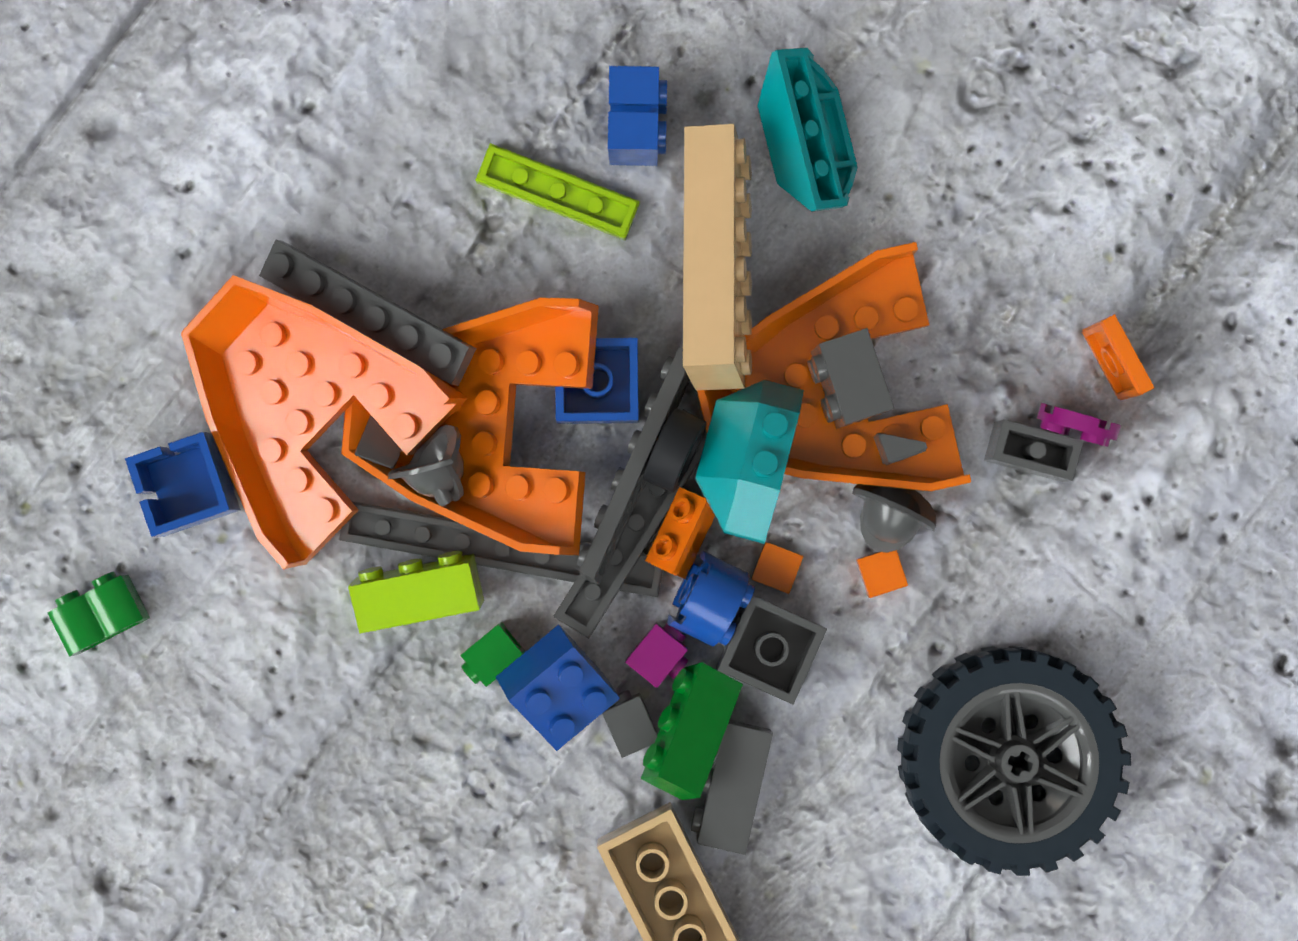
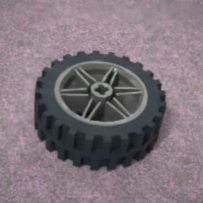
M1023 647L981 648L979 653L972 655L964 653L956 657V663L946 669L943 667L938 668L932 673L933 681L926 688L920 686L914 697L917 698V701L912 711L906 710L902 722L906 725L903 738H898L897 750L901 753V765L898 766L899 777L905 784L907 792L904 794L910 806L917 813L918 819L947 850L950 849L968 864L973 865L976 863L982 865L988 872L1001 874L1003 869L1011 870L1017 876H1030V869L1040 867L1047 873L1058 869L1056 863L1058 860L1068 857L1075 862L1083 857L1084 854L1080 847L1089 840L1098 844L1106 836L1099 829L1107 817L1116 822L1121 812L1120 809L1114 806L1118 793L1127 795L1130 782L1122 778L1123 766H1131V753L1123 749L1121 738L1128 735L1125 725L1116 721L1113 711L1117 708L1111 698L1102 695L1097 689L1099 684L1091 676L1078 671L1075 665L1049 654ZM1027 714H1034L1037 717V724L1031 729H1027L1024 726L1023 717ZM986 718H993L996 722L995 729L988 733L983 732L981 728L982 722ZM1056 747L1059 748L1062 753L1061 759L1055 763L1049 762L1046 755ZM970 755H975L979 763L978 767L973 771L965 768V760ZM1011 755L1015 757L1020 756L1024 759L1023 765L1021 767L1010 765L1008 763L1009 757ZM1033 785H1041L1044 788L1045 795L1042 800L1035 801L1032 799ZM1000 789L1003 793L1002 802L998 805L991 804L989 796Z

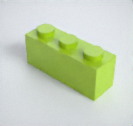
M462 551L441 554L438 556V561L424 564L422 559L407 560L399 563L398 569L384 572L381 566L367 568L359 571V577H356L348 586L359 634L478 611L484 602L474 554L463 556Z

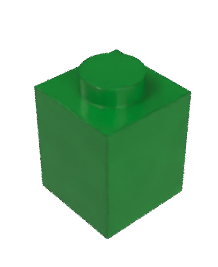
M501 622L460 655L465 661L461 667L472 682L478 684L481 681L487 687L496 680V676L526 651Z

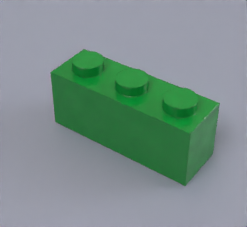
M703 662L686 666L680 670L672 685V689L675 692L670 705L663 710L659 717L658 728L660 730L655 743L648 748L644 755L643 766L645 768L641 780L681 800L700 798L743 684Z

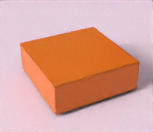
M765 542L751 580L789 594L804 556Z
M897 550L888 553L877 552L856 559L868 598L908 586Z

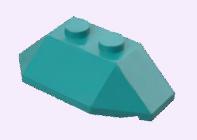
M809 48L775 50L771 53L757 106L776 182L811 212L843 208L848 205L850 198L848 195L853 187L858 166L839 90L825 70L813 60L814 55Z
M763 380L716 400L695 480L725 534L765 544L787 466L804 390Z

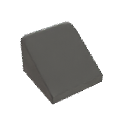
M370 416L355 455L395 469L402 450L379 423Z
M882 433L874 436L882 463L886 465L923 453L927 449L926 442Z

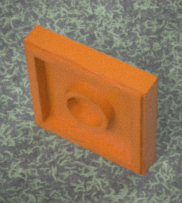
M1115 314L1083 329L1082 334L1118 399L1124 400L1139 396L1155 388Z

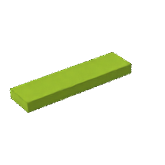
M491 143L488 146L475 179L476 183L624 241H626L640 205L638 200Z

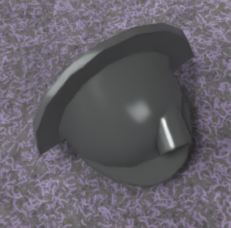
M451 425L440 427L416 451L410 463L391 470L388 473V479L402 478L416 492L428 497H434L439 506H445L451 501H458L464 495L463 485L460 481L464 475V460L459 452L461 434L458 427Z
M857 484L853 488L852 494L864 500L860 515L861 533L866 544L875 551L888 553L901 549L914 538L920 527H925L935 532L936 514L931 504L916 490Z

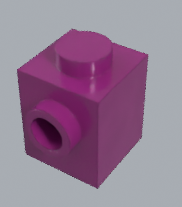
M655 622L625 659V663L654 687L658 688L667 675L674 679L688 663L689 660L684 657L688 648L682 643L686 636L667 623L662 627Z

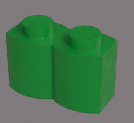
M114 571L107 573L92 581L94 589L80 595L78 590H75L55 600L57 607L47 613L69 657L81 654L150 618L129 575L117 577Z

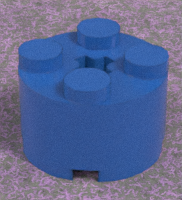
M702 551L698 556L703 560V563L700 567L693 564L686 579H683L672 605L679 608L677 615L674 617L669 614L667 624L712 647L718 642L727 645L736 629V623L733 622V619L739 607H747L753 596L755 586L749 584L748 572Z

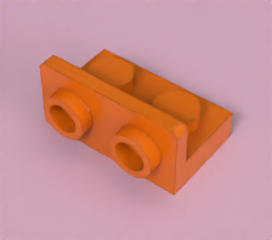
M679 487L645 559L646 562L675 576L686 579L715 517L706 498Z

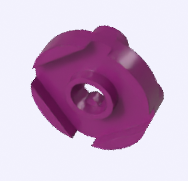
M1045 403L1040 404L1036 418L1042 420L1040 425L1042 429L1069 436L1071 428L1082 431L1080 440L1106 447L1109 446L1110 440L1117 441L1122 425L1111 422L1110 428L1107 430L1105 429L1107 421L1054 406L1053 413L1050 414L1052 406Z

